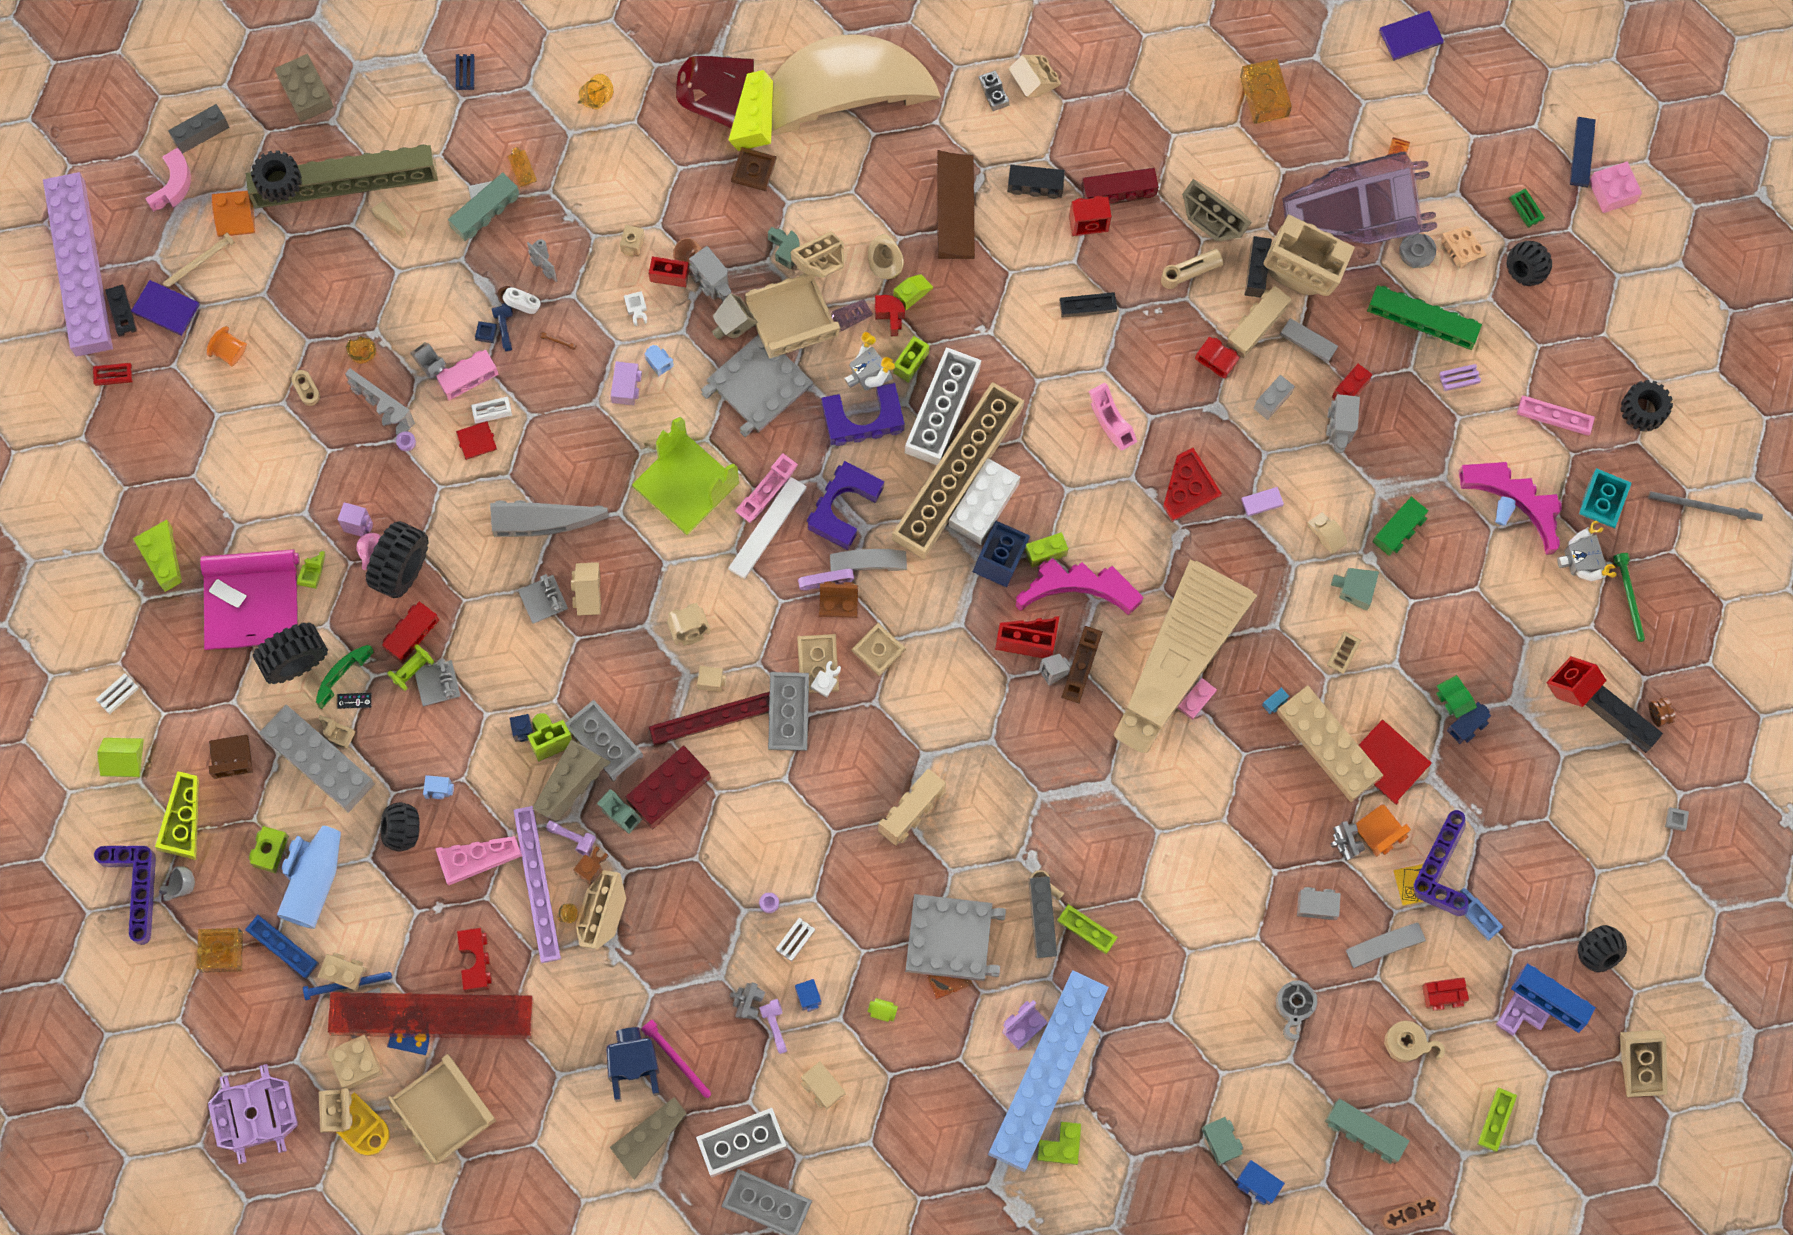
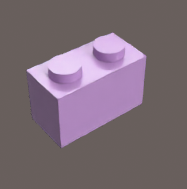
M616 361L611 389L612 403L635 404V399L639 398L637 383L641 382L642 371L639 370L638 364Z
M343 503L338 517V522L343 531L357 536H363L367 532L370 533L373 522L366 508Z

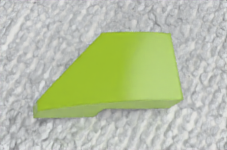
M325 551L319 552V555L311 559L307 558L304 560L305 564L302 565L297 580L299 586L317 589L324 564Z

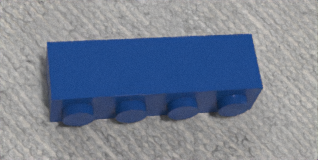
M1528 963L1519 972L1511 987V990L1578 1033L1588 1024L1596 1008L1587 1000L1577 996L1570 989L1560 985L1553 978L1548 977Z

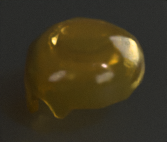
M358 336L356 340L350 339L346 344L349 358L358 364L371 361L377 352L375 343L370 338Z

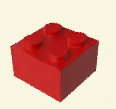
M1108 197L1078 198L1071 202L1069 220L1072 237L1109 232L1112 215Z
M1570 656L1546 683L1556 699L1583 707L1607 680L1597 664Z

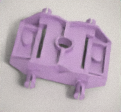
M267 1064L259 1066L262 1078L244 1085L230 1087L228 1075L219 1077L222 1089L208 1103L217 1147L233 1150L237 1154L238 1164L247 1162L244 1152L245 1148L266 1142L276 1141L278 1153L286 1152L284 1139L298 1126L289 1082L271 1077ZM265 1089H268L273 1114L276 1122L275 1128H273V1123L271 1119ZM250 1108L257 1110V1115L253 1119H249L246 1116Z

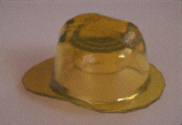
M604 74L593 76L580 87L578 104H583L587 108L596 110L601 108L613 96L612 81Z

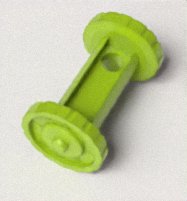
M417 644L414 646L416 653L396 673L390 670L387 672L393 683L398 685L403 691L408 689L405 683L426 662L430 665L435 663L428 655V652L424 651Z

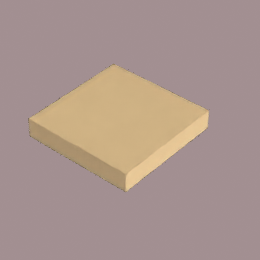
M879 623L852 648V652L879 677L906 650Z

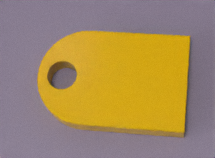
M354 1092L351 1095L352 1101L349 1106V1113L352 1115V1125L349 1130L336 1133L359 1154L365 1156L376 1155L388 1144L390 1137L389 1128L386 1122ZM379 1136L381 1138L380 1146L372 1147L370 1144L371 1139Z

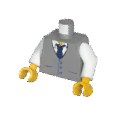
M864 332L861 339L865 344H862L859 354L849 365L853 374L844 379L849 388L860 383L864 390H869L873 387L882 386L883 383L893 379L890 371L895 368V365L892 363L893 360L886 356L882 359L873 347H869L876 342V338L870 333Z
M1592 522L1591 528L1587 527L1580 531L1569 541L1568 547L1565 549L1566 556L1557 558L1559 568L1569 567L1572 575H1577L1579 578L1588 581L1605 578L1606 575L1611 578L1616 576L1615 572L1609 573L1610 569L1616 567L1612 564H1605L1597 535H1593L1594 532L1601 533L1603 531V527L1598 530L1595 529L1596 524L1600 522Z

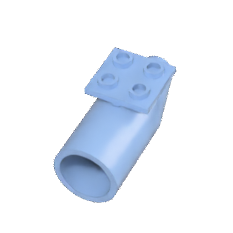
M322 826L311 842L304 841L300 836L292 840L289 847V857L282 864V873L290 882L278 910V917L302 927L315 929L336 875L341 837L340 831L328 826Z

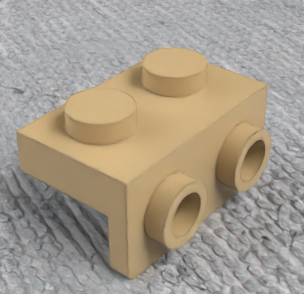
M336 952L333 955L326 954L318 977L357 990L363 973L367 971V968L362 967L363 962L352 959L351 962L344 960V955Z
M348 1088L319 1092L320 1133L345 1132L350 1129L352 1115L349 1113V1106L351 1105L352 1098Z

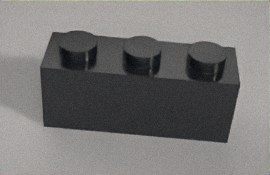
M1010 164L1007 192L1014 195L1029 194L1033 197L1048 196L1052 199L1062 198L1065 170Z
M1253 237L1250 247L1245 296L1261 298L1266 290L1268 268L1264 266V260L1271 247V238Z

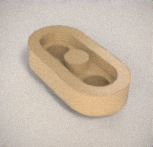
M304 370L296 371L292 375L291 380L302 402L308 406L317 404L320 400V393L309 373ZM304 379L305 382L300 384V380ZM309 395H314L312 399H308Z

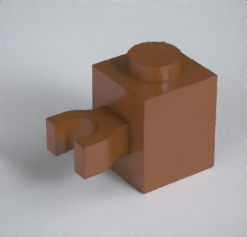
M597 846L594 848L591 858L585 854L573 869L575 875L589 885L603 871L600 863L609 857L607 853H604L602 857H597V853L600 850Z

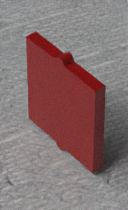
M488 421L456 431L460 442L459 447L462 448L466 460L497 450L493 438L494 433H491Z

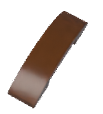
M1084 626L1061 696L1062 699L1080 704L1103 631Z

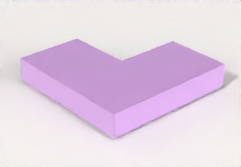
M1515 992L1496 1025L1513 1036L1523 1020L1541 1030L1550 1014Z

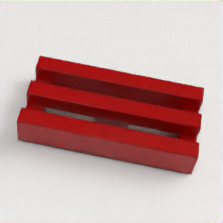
M121 363L93 366V384L100 386L132 383V364ZM127 369V371L97 374L100 371Z

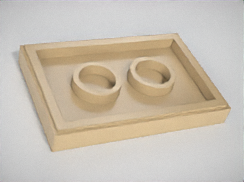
M836 634L797 636L799 673H809V693H818L812 690L810 686L820 670L824 673L826 672V665L829 661H832L830 667L832 671H835L838 667ZM837 675L833 677L837 679V683L835 684L831 692L839 691V681Z

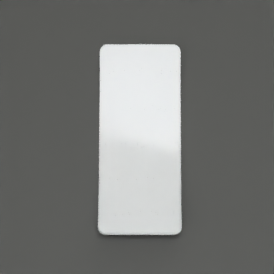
M219 579L215 581L209 590L215 596L237 608L246 598L245 594L233 589Z

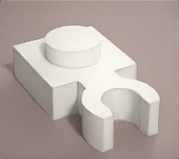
M642 291L625 295L624 299L628 314H634V325L638 326V318H643L646 324L647 316L643 311H647Z
M832 661L827 663L825 673L820 670L810 686L812 690L825 697L829 696L837 683V679L833 677L837 676L841 671L840 666L835 671L830 669Z

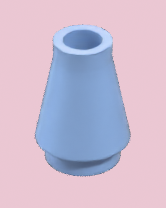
M1502 496L1498 500L1496 524L1506 526L1507 521L1516 508V501L1514 499Z

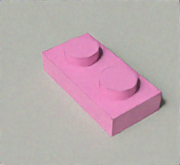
M1201 678L1178 706V709L1193 720L1216 693L1217 689Z

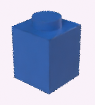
M814 979L795 985L802 1010L811 1012L818 1009V1005H821L822 1001Z

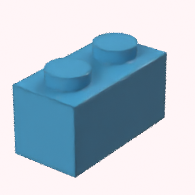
M1281 687L1264 701L1262 706L1269 714L1275 713L1280 705L1288 701L1289 695Z

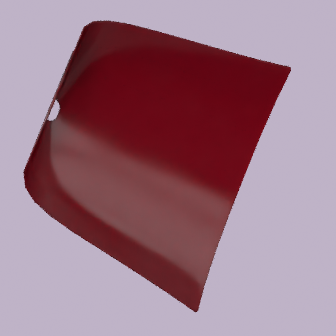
M718 56L689 57L677 74L676 99L678 103L693 113L732 128L746 76L754 72V59ZM682 72L685 73V80L683 83H681L680 81ZM689 82L692 83V87H691V88H688V83H689ZM700 89L706 94L695 101L693 90Z

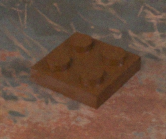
M741 147L731 182L767 191L777 156Z

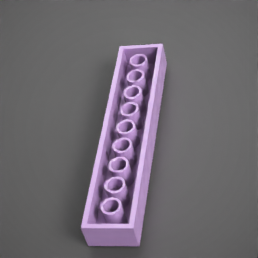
M80 172L43 179L70 349L76 357L111 350L113 345L85 180Z

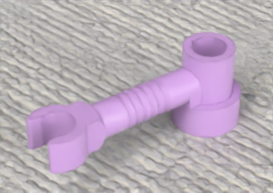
M553 821L548 822L546 826L547 831L574 840L578 843L575 850L581 855L586 854L590 856L593 850L592 846L596 840L594 835L585 833L583 837Z
M775 999L770 1001V1004L759 1008L763 1019L767 1017L777 1050L781 1054L787 1052V1048L776 1020V1016L783 1014L779 1000Z

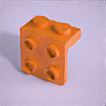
M1383 804L1356 823L1358 834L1376 857L1382 853L1384 855L1388 854L1394 849L1392 845L1396 842L1399 844L1409 838L1407 834L1411 831L1407 824L1401 826Z

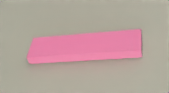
M1523 395L1517 411V415L1588 436L1591 434L1595 418L1594 416Z

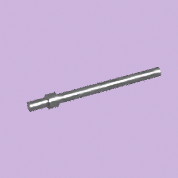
M1652 491L1649 492L1648 499L1736 516L1742 520L1762 521L1763 514L1750 512L1744 508L1735 509Z

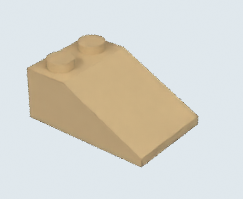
M1661 1030L1620 1032L1626 1096L1667 1095L1665 1035Z

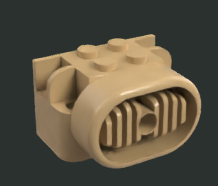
M1288 214L1271 244L1264 260V266L1268 268V272L1274 280L1301 294L1314 295L1318 293L1329 296L1339 285L1355 247L1334 237L1331 233L1318 229L1313 224H1307Z

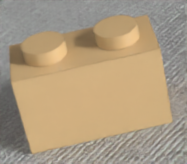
M820 1061L801 1076L803 1080L801 1085L808 1093L812 1091L816 1096L814 1101L820 1108L825 1107L828 1110L846 1095L844 1089Z

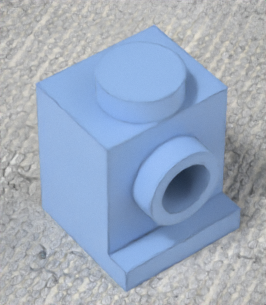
M652 345L646 350L645 359L658 377L674 367L673 359L669 358L664 349L660 350L657 345Z
M426 775L423 795L425 799H430V795L435 799L450 797L454 792V784H451L452 782L448 777Z

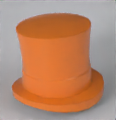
M225 326L211 337L207 346V356L212 357L215 355L233 367L244 354L247 343L235 338L229 333V327Z

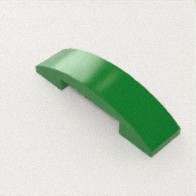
M370 645L362 646L348 653L331 668L322 681L317 693L316 704L319 708L323 709L335 696L331 688L355 662L362 666L374 653Z

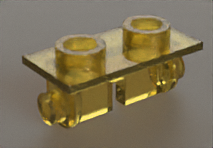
M513 148L512 153L507 157L519 186L523 187L537 182L525 149Z

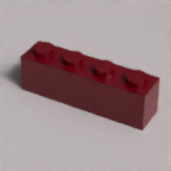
M1155 167L1084 177L1081 183L1084 199L1103 196L1109 198V203H1116L1119 200L1132 201L1140 197L1152 198L1157 195L1159 189Z

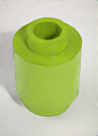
M875 998V1001H870L868 1012L871 1013L870 1017L894 1022L898 1006L893 1005L894 1003Z

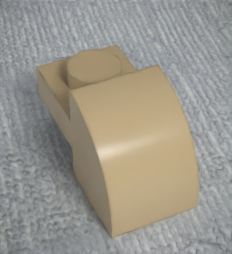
M1323 512L1307 522L1308 527L1320 538V543L1332 554L1347 544L1346 536L1341 527L1334 519L1331 521Z

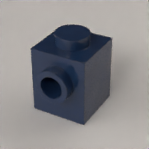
M529 714L510 717L512 735L515 742L528 741V735L533 733Z

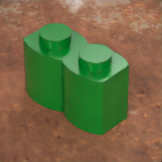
M1457 675L1436 686L1438 692H1436L1438 699L1441 703H1446L1444 706L1448 714H1453L1456 719L1477 708L1470 692Z

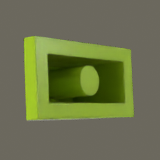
M922 274L907 278L894 289L893 296L903 303L906 311L931 291L933 286Z

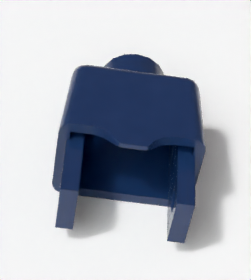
M639 1027L617 1030V1043L609 1044L606 1047L608 1079L612 1082L615 1102H622L620 1080H635L644 1076H650L653 1095H660L657 1074L660 1072L652 1040L650 1038L641 1039Z

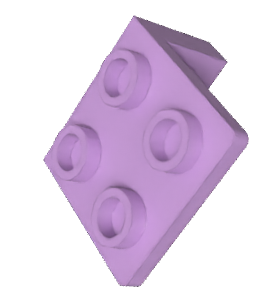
M1034 1000L1031 1003L1026 1001L1019 1008V1014L1016 1016L1012 1014L1003 1025L1002 1033L1018 1050L1048 1024L1044 1017L1035 1009L1036 1002Z

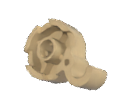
M1411 1021L1396 1023L1385 1035L1384 1045L1391 1058L1398 1062L1407 1063L1413 1061L1420 1055L1427 1054L1431 1048L1437 1050L1436 1060L1441 1059L1445 1054V1048L1442 1043L1438 1041L1428 1043L1423 1029ZM1405 1037L1408 1038L1410 1041V1044L1404 1046V1042L1401 1041V1039H1404Z

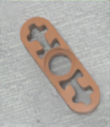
M1432 1196L1422 1198L1385 1213L1382 1223L1388 1230L1398 1229L1437 1213L1439 1202ZM1427 1200L1429 1203L1434 1204L1432 1212L1429 1209L1420 1211V1207L1425 1206ZM1408 1207L1415 1209L1416 1217L1414 1219L1407 1218L1405 1211ZM1398 1211H1401L1402 1219L1396 1221L1395 1226L1392 1223L1388 1224L1389 1215L1394 1218L1399 1216Z

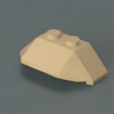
M830 231L791 251V261L805 274L824 278L844 267V242Z
M603 870L600 876L588 887L575 926L581 947L598 949L615 936L626 901L620 873Z

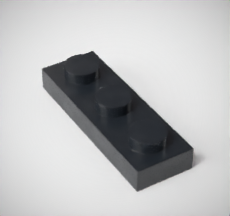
M1115 292L1061 297L1059 299L1062 318L1117 312Z

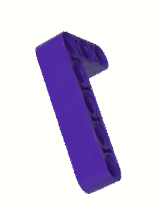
M1453 810L1447 816L1414 882V891L1418 899L1453 915L1464 916L1469 909L1467 897L1438 883L1466 827L1465 815L1459 810ZM1454 819H1460L1462 821L1460 824L1452 823ZM1448 835L1453 837L1451 841H1445L1443 838ZM1438 852L1445 854L1442 858H1437L1435 855ZM1429 869L1437 871L1434 875L1426 873ZM1421 886L1428 887V890L1425 892H1421L1418 890V888ZM1439 894L1446 895V898L1443 900H1439L1436 898V896ZM1457 902H1463L1465 904L1462 908H1457L1454 906Z
M100 846L95 850L94 858L103 867H133L129 937L138 945H145L151 939L156 855L147 846ZM107 852H108V853H109L108 859L102 861V860H101L102 855H103L104 853H107ZM129 852V857L122 861L121 856ZM149 852V857L142 861V854ZM148 872L146 879L140 880L141 873ZM142 891H146V897L139 900V894ZM144 910L145 916L142 919H137V914ZM144 930L143 937L136 939V933Z

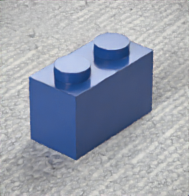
M1252 1160L1247 1163L1235 1181L1239 1184L1238 1188L1247 1194L1249 1192L1256 1196L1255 1200L1264 1206L1265 1204L1270 1205L1273 1203L1285 1184Z

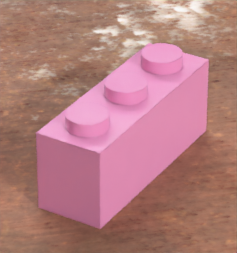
M484 350L474 353L467 360H460L450 369H443L436 375V378L447 399L451 400L499 374L488 352Z

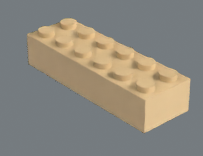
M1308 685L1278 708L1277 715L1350 802H1353L1382 778L1383 774Z

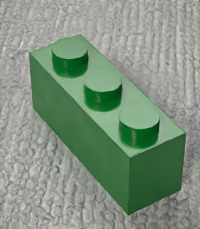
M1411 496L1380 530L1372 542L1389 557L1393 552L1397 554L1404 546L1402 542L1405 539L1410 540L1416 531L1414 529L1416 526L1421 527L1428 519L1425 516L1429 510Z

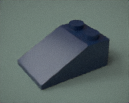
M995 521L972 572L1004 587H1008L1030 535Z

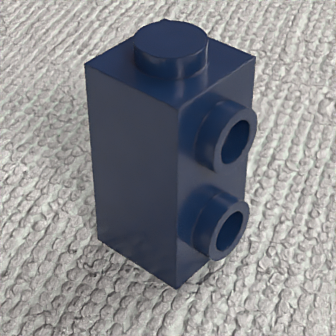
M1477 702V708L1462 715L1447 729V732L1459 744L1464 741L1468 743L1476 736L1474 732L1478 728L1482 731L1489 724L1487 720L1491 715L1489 709L1484 704Z

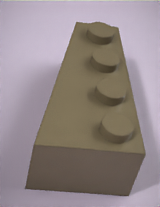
M571 740L532 809L547 818L558 821L572 806L579 794H583L588 784L600 775L599 772L604 767H607L611 761L582 744Z

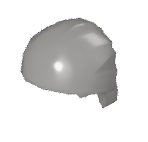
M177 866L173 869L169 885L161 886L159 893L164 894L163 901L182 897L193 891L195 878L192 871L184 866Z

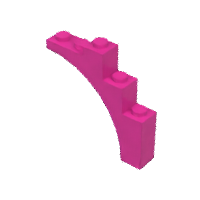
M1507 462L1461 466L1458 471L1461 489H1477L1514 499L1516 501L1515 505L1529 517L1537 528L1543 541L1546 555H1553L1557 551L1560 541L1559 537H1556L1555 532L1557 521L1553 518H1556L1562 510V504L1558 500L1557 494L1535 496L1537 489L1536 485L1533 484L1532 478L1511 479V469L1508 468Z
M1052 558L1050 561L1045 560L1038 567L1040 569L1038 571L1039 578H1036L1030 584L1031 588L1026 592L1023 590L1016 597L1015 606L1022 611L1028 605L1043 597L1057 593L1078 592L1103 598L1118 606L1129 615L1142 604L1144 597L1113 566L1108 569L1104 568L1096 576L1081 562L1079 565H1073L1067 573Z

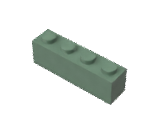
M502 172L448 219L450 227L464 241L473 238L481 227L487 226L495 215L501 214L509 203L517 200L520 195L518 186Z
M1340 1098L1336 1100L1325 1119L1330 1129L1335 1132L1340 1130L1345 1133V1137L1354 1143L1358 1141L1364 1145L1363 1148L1366 1151L1378 1153L1381 1155L1380 1158L1388 1164L1397 1163L1409 1143L1408 1139Z

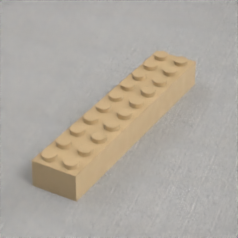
M994 382L990 384L892 533V540L919 557L926 558L988 458L992 457L1023 410L1024 400Z

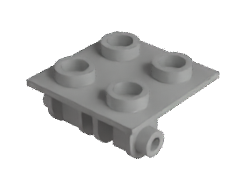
M542 239L537 240L533 245L527 242L528 253L531 257L530 261L536 267L540 266L548 279L552 278L557 282L554 266L548 261L549 254L546 242Z
M547 574L542 575L540 581L518 590L533 624L568 609L553 575L549 577Z
M440 659L437 661L438 664L420 668L415 673L423 706L461 697L452 660L445 662V659Z

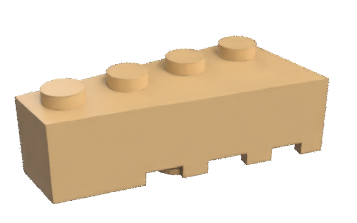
M927 769L911 787L912 791L903 795L898 803V808L896 806L893 807L886 817L887 820L882 819L879 822L878 832L895 846L899 842L904 843L909 836L908 831L912 827L915 829L922 821L920 817L924 812L928 814L934 806L932 803L935 799H940L945 794L946 782L930 769Z

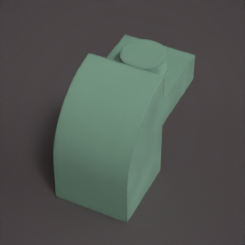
M771 227L768 231V240L779 246L775 253V260L792 269L795 264L791 261V251L800 246L799 238L792 230L786 235L783 230Z
M611 789L597 803L602 812L628 834L642 820Z

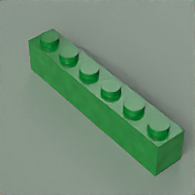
M1376 286L1367 312L1472 350L1482 327V324L1478 323L1475 319L1464 318L1456 312H1448L1440 306L1429 305L1421 299H1413L1405 293L1394 292L1386 286Z

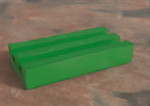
M1526 188L1509 197L1510 202L1528 228L1545 219ZM1521 195L1524 196V198L1526 199V201L1528 202V204L1525 203V201L1523 200V198L1521 197ZM1530 207L1532 208V210H1533L1534 213L1536 214L1537 218H1535V216H1534L1533 213L1531 212Z

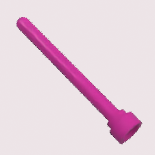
M650 1020L642 1027V1033L645 1036L648 1035L649 1038L652 1037L705 1098H709L711 1096L709 1089L659 1034L658 1025L653 1020Z

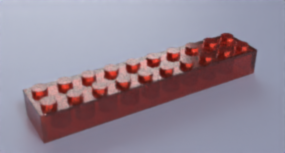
M330 992L328 1033L331 1036H362L365 1034L370 1037L532 1039L534 998L532 995Z

